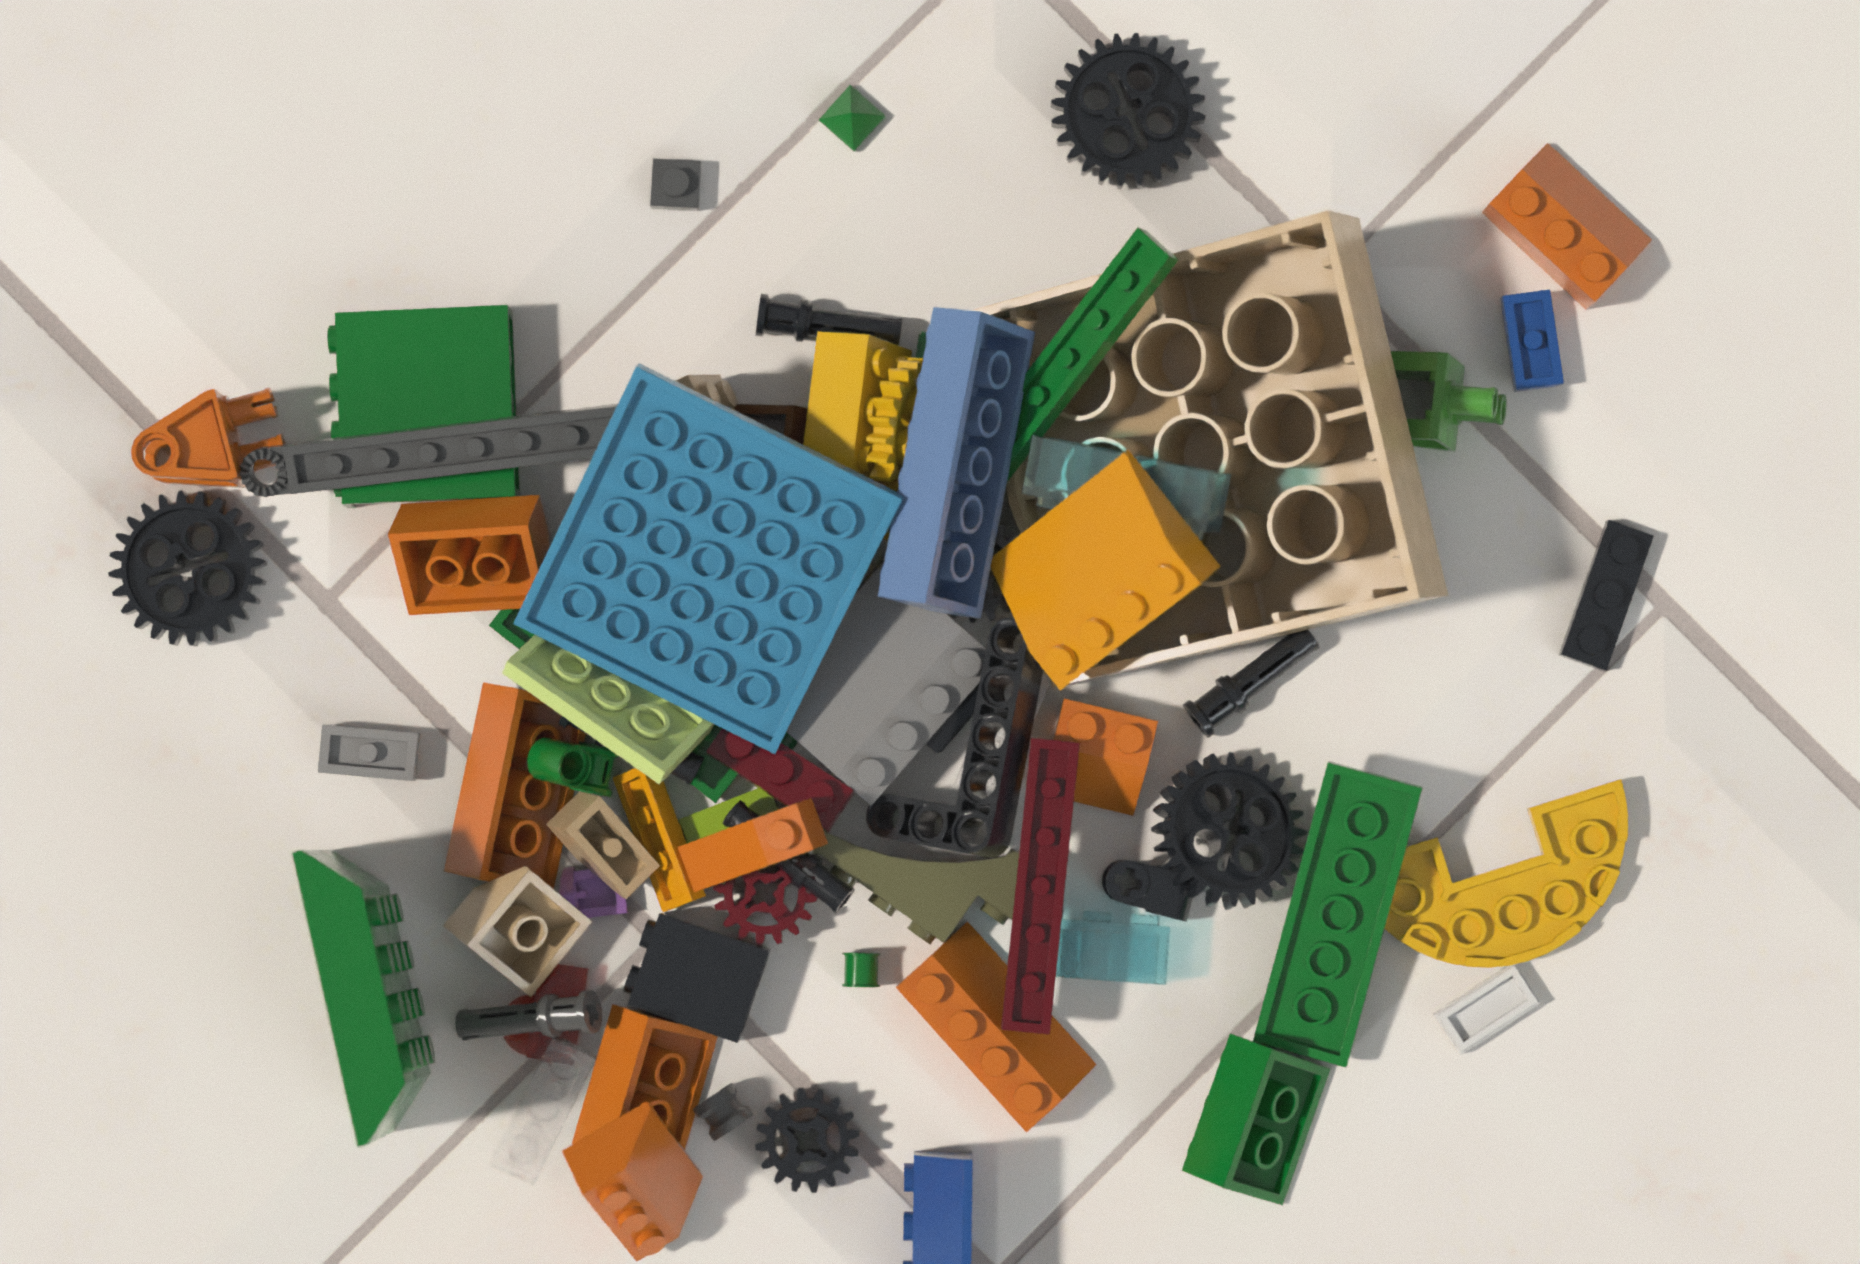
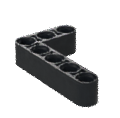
M1003 618L996 622L988 636L956 806L882 794L872 806H868L866 812V822L869 829L875 835L987 858L997 857L1003 854L1009 847L1043 676V668L1029 652L1024 639L1021 648L1014 652L1013 642L1016 636L1021 633L1014 618ZM1012 680L1014 691L1012 696L1005 700V687ZM1003 728L1005 732L1004 741L999 748H996V734ZM994 775L996 780L995 789L990 796H987L986 784L991 776ZM897 808H899L900 820L898 825L893 828L892 816ZM939 816H942L943 828L938 836H936L934 825ZM984 823L986 826V836L983 842L978 844L977 832Z

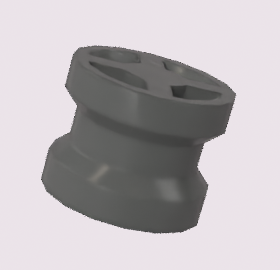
M732 1082L692 1109L697 1118L705 1119L709 1125L708 1134L713 1141L718 1140L753 1115L750 1108L741 1105L736 1098L737 1089Z

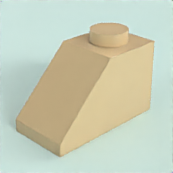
M579 791L546 824L579 862L624 899H627L660 866L598 795Z

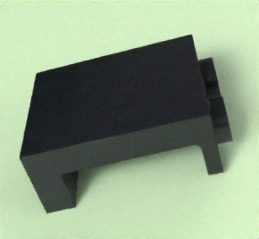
M659 913L657 921L648 919L639 943L640 947L647 949L641 967L631 966L623 992L631 994L627 1005L738 1043L771 950L671 917V915Z

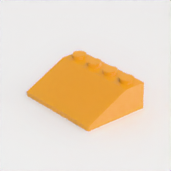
M1129 449L992 557L991 569L1029 652L1059 690H1062L1194 590L1220 567L1215 558Z

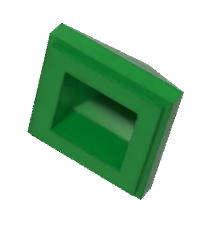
M849 85L819 118V122L855 152L886 116L853 86Z

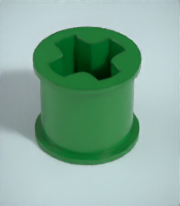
M842 952V955H845L844 984H842V987H880L878 984V956H881V953Z

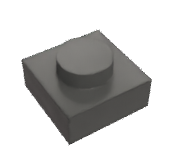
M653 158L651 209L699 211L701 161Z

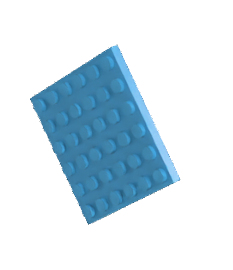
M639 363L633 371L513 624L775 754L903 497L898 492Z

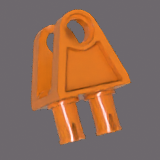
M268 387L262 391L229 399L227 395L221 394L216 389L204 391L142 431L134 439L131 456L135 466L142 473L152 476L155 480L165 484L245 488L246 486L242 484L240 476V465L244 458L257 448L286 444L282 433L275 437L241 445L239 441L238 426L278 417L277 406H274L272 403L275 402L271 388ZM169 446L171 453L169 460L164 465L157 467V453L162 448ZM259 459L254 465V472L276 465L272 464L271 460Z

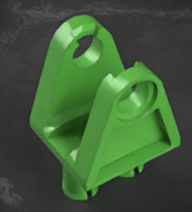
M1391 351L1397 378L1425 381L1434 386L1432 410L1425 411L1424 419H1407L1413 447L1456 451L1458 425H1461L1462 421L1504 424L1507 409L1506 395H1498L1496 387L1463 386L1465 366L1449 353Z

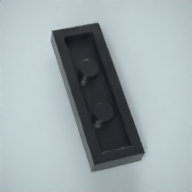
M1612 520L1605 522L1558 656L1603 672L1607 671L1654 535Z

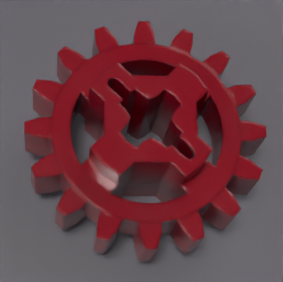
M798 861L794 863L800 869H805V867ZM781 869L775 874L760 873L756 870L742 875L741 877L746 882L745 898L736 906L733 890L738 877L726 881L725 884L720 883L713 886L714 891L724 894V900L714 905L715 910H728L730 914L723 923L725 928L732 927L737 923L741 926L738 938L743 941L750 932L755 933L756 944L759 946H763L766 935L771 934L777 944H782V931L786 929L796 936L800 934L795 922L799 918L811 921L812 916L804 909L805 904L818 901V898L811 893H807V889L804 887L800 890L798 889L797 903L791 912L785 905L786 889L792 885L793 878ZM784 878V881L777 885L778 889L773 893L777 900L773 905L769 906L763 901L747 909L754 902L753 898L758 894L755 888L757 883L762 881L768 886ZM756 913L771 914L778 924L759 926L748 922L747 919Z

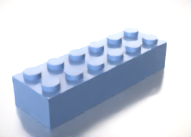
M933 307L931 322L926 332V348L922 368L917 379V394L912 420L908 426V441L903 467L898 477V494L903 499L889 525L890 535L884 565L880 571L878 597L933 612L981 619L1010 468L1011 454L1023 400L1024 379L1029 368L1035 332L982 311Z

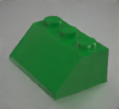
M1230 1033L1181 1171L1219 1187L1283 1205L1330 1068Z

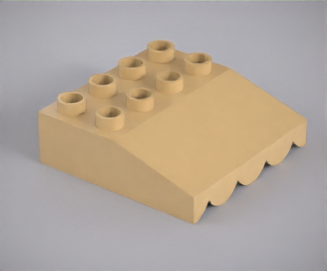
M1327 210L1173 253L1179 261L1007 482L1006 490L1011 511L1022 534L1129 449L1220 565L1213 574L1194 590L1068 685L1263 641L1448 596L1361 223L1358 217ZM1101 274L977 308L972 311H982L1035 332L1029 363L1030 368ZM1050 679L1051 686H1052V687H1057V686L1054 684V682Z

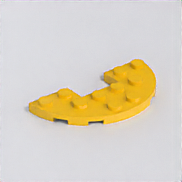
M1618 779L1527 808L1541 855L1452 882L1438 837L1407 846L1385 930L1398 941L1421 954L1446 963L1467 967L1492 968L1510 966L1530 961L1562 946L1577 935L1598 909L1604 905L1620 874L1619 868L1624 854L1625 842H1627L1628 811L1622 780Z

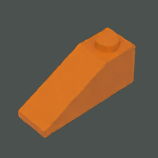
M810 798L679 846L678 849L695 893L828 844L813 800Z

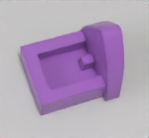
M575 866L564 867L560 878L559 894L586 917L593 918L629 913L627 899L622 898L589 869L575 871Z

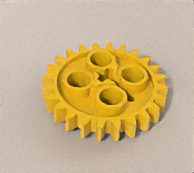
M908 357L907 361L899 360L897 368H889V381H881L879 383L882 397L873 398L874 406L877 409L876 416L868 417V421L874 429L873 433L866 437V442L873 444V451L869 453L866 459L867 462H874L875 466L869 478L898 492L899 488L898 477L903 467L908 441V426L912 420L917 394V379L921 372L923 358Z

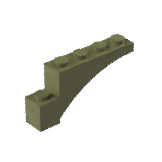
M824 831L828 844L807 852L811 856L815 853L820 854L834 864L830 871L848 886L854 887L858 881L873 893L868 901L892 917L894 912L898 910L910 918L912 922L907 928L930 945L935 938L945 943L977 896L985 900L980 909L1004 926L1008 918L1012 920L1019 853L1010 848L1005 856L993 859L966 862H925L888 856L858 847Z

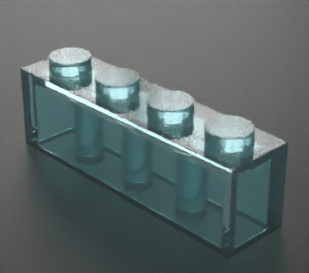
M1032 436L1022 494L1038 497L1036 506L1053 509L1124 452L1048 436ZM1133 454L1200 540H1203L1204 532L1221 531L1231 474Z

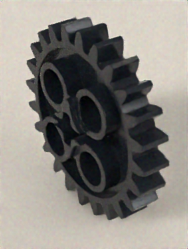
M1116 33L1113 37L1112 48L1108 49L1098 38L1094 43L1095 55L1091 56L1083 49L1078 50L1077 56L1081 63L1080 67L1070 63L1065 64L1064 71L1071 81L1057 80L1055 83V89L1065 95V97L1051 100V108L1063 112V115L1051 120V127L1065 129L1066 131L1057 138V146L1071 144L1073 148L1067 155L1066 160L1068 163L1082 158L1084 163L1081 175L1083 176L1087 175L1094 168L1099 170V185H1103L1108 176L1113 175L1116 176L1117 189H1122L1126 177H1132L1137 189H1141L1144 175L1149 174L1158 184L1162 180L1161 167L1164 166L1174 174L1178 171L1179 167L1174 158L1176 155L1187 160L1190 159L1192 152L1185 144V141L1199 143L1201 134L1191 128V125L1203 124L1206 115L1193 111V108L1204 103L1205 95L1191 94L1190 92L1199 84L1200 79L1198 76L1184 78L1183 74L1190 62L1184 60L1174 65L1171 62L1175 51L1173 46L1168 48L1163 54L1156 52L1158 46V38L1156 37L1145 48L1140 47L1139 34L1134 33L1130 45L1123 46L1119 34ZM1134 70H1144L1152 77L1153 84L1147 90H1135L1128 84L1127 76ZM1110 73L1116 74L1127 105L1130 108L1136 106L1139 108L1136 111L1135 123L1148 144L1146 150L1140 149L1129 118L1126 115L1120 117L1117 115L1120 110L1121 100L1108 79ZM1100 89L1107 94L1110 103L1104 109L1094 110L1085 104L1083 96L1089 90ZM1163 113L1170 118L1173 127L1167 133L1157 134L1149 129L1146 119L1151 114ZM1119 132L1128 139L1129 147L1122 153H1111L1105 148L1102 140L1108 133Z
M181 490L178 491L176 504H172L170 499L162 494L159 495V510L156 511L151 506L143 503L141 508L145 519L139 521L135 518L127 517L126 520L134 531L131 535L116 534L115 537L125 545L124 551L110 552V557L121 561V568L108 572V575L123 582L122 586L112 592L113 596L129 598L121 612L125 615L136 612L140 613L135 621V628L142 630L152 623L151 638L159 640L168 630L169 644L178 646L183 634H186L189 645L197 647L200 641V633H204L210 642L215 643L218 642V627H221L230 634L235 633V628L231 621L234 616L246 621L250 619L243 606L245 602L260 604L261 600L251 593L252 586H264L267 581L255 576V569L265 567L268 563L266 560L254 558L253 552L259 550L264 544L260 540L247 539V536L255 528L254 524L248 522L237 525L242 514L240 509L235 507L224 515L226 500L218 497L208 507L206 493L199 491L194 502L190 503L187 492ZM208 525L214 534L213 543L206 550L197 551L192 542L193 533L199 527ZM163 541L168 548L167 560L158 567H152L147 558L148 549L154 543ZM226 551L228 553V558L224 561L194 568L191 580L182 575H175L159 582L157 585L150 586L148 584V580L151 577L183 569L185 567V558L200 563L213 558L221 552ZM224 570L229 576V588L222 595L213 596L208 589L209 578L216 571ZM178 586L184 593L183 605L175 612H168L163 605V596L168 589Z
M1233 752L1224 755L1220 763L1213 753L1203 759V766L1197 760L1186 765L1187 774L1180 770L1171 777L1175 787L1168 785L1160 791L1161 796L1168 803H1160L1153 809L1155 814L1164 818L1163 822L1151 827L1152 832L1164 835V841L1156 845L1154 851L1168 852L1170 858L1162 864L1161 868L1162 870L1174 867L1179 873L1172 884L1177 886L1188 881L1191 884L1188 892L1190 899L1198 896L1201 892H1206L1205 903L1207 907L1213 906L1222 897L1225 910L1236 907L1238 899L1243 908L1246 909L1256 903V897L1261 902L1273 897L1272 889L1279 891L1288 885L1283 875L1291 876L1299 870L1290 859L1298 858L1304 852L1303 848L1294 844V840L1307 835L1306 830L1294 827V821L1302 817L1304 811L1290 810L1288 804L1297 795L1295 792L1282 795L1279 791L1285 781L1283 776L1272 782L1267 779L1270 765L1265 764L1254 771L1252 756L1248 755L1237 766ZM1206 791L1212 792L1218 798L1220 803L1219 811L1212 810L1206 804ZM1235 791H1238L1241 794L1239 805L1235 808L1237 798ZM1250 806H1255L1262 812L1264 816L1263 826H1259L1251 819L1249 814ZM1230 821L1228 829L1224 828L1223 824ZM1230 833L1234 834L1235 838L1228 841ZM1195 836L1203 838L1208 844V857L1200 855L1195 850ZM1239 851L1248 853L1252 858V871L1244 869L1238 859ZM1223 855V871H1220L1217 868L1219 858Z

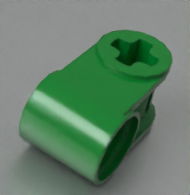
M541 738L530 748L527 766L531 775L538 780L566 786L569 789L611 797L612 789L608 786L614 759L620 756L605 746L600 747L580 741L573 743L553 738Z

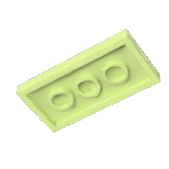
M534 635L507 660L502 674L659 785L711 732L714 725L537 635Z

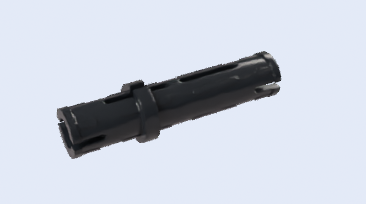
M740 800L729 811L722 824L730 828L760 817V815ZM805 852L775 863L777 867L793 878L792 885L799 890L804 887L828 905L834 913H838L844 907L855 891L853 887L848 886L823 866V859L816 853L811 856ZM795 859L800 864H802L806 869H808L815 876L821 879L824 882V884H819L810 875H808L797 865H795L793 863V860Z

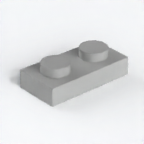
M322 725L318 773L416 781L420 733Z

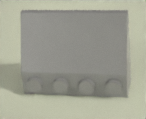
M883 560L857 589L786 731L871 806L980 682L986 651L984 646L947 614L878 597L880 571L884 565Z

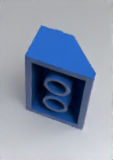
M914 1151V1163H904V1192H913V1212L904 1211L903 1241H913V1260H903V1264H971L972 1152Z

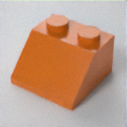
M1064 698L1053 740L1080 743L1074 802L1133 816L1147 770L1158 721Z

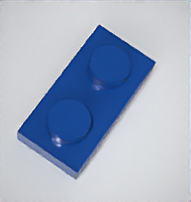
M1550 289L1502 296L1500 301L1514 392L1563 385L1564 379Z

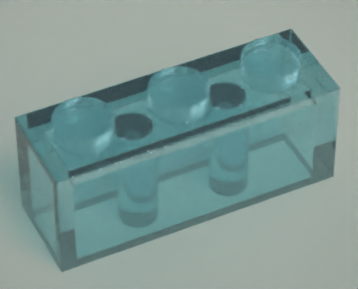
M1083 910L1082 920L1063 918L1062 911L1056 977L1166 985L1170 927L1159 925L1160 916L1131 914L1130 923L1111 922V912Z

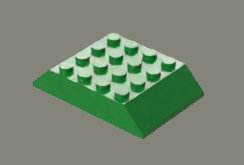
M298 850L292 852L356 1144L357 1147H361L395 1131L431 1074L429 1064L435 1063L434 1048L430 1035L422 1036L418 1017L425 1016V1009L420 989L411 988L408 970L414 969V959L409 941L401 942L397 923L404 921L399 895L397 893L390 894L387 884L333 850Z

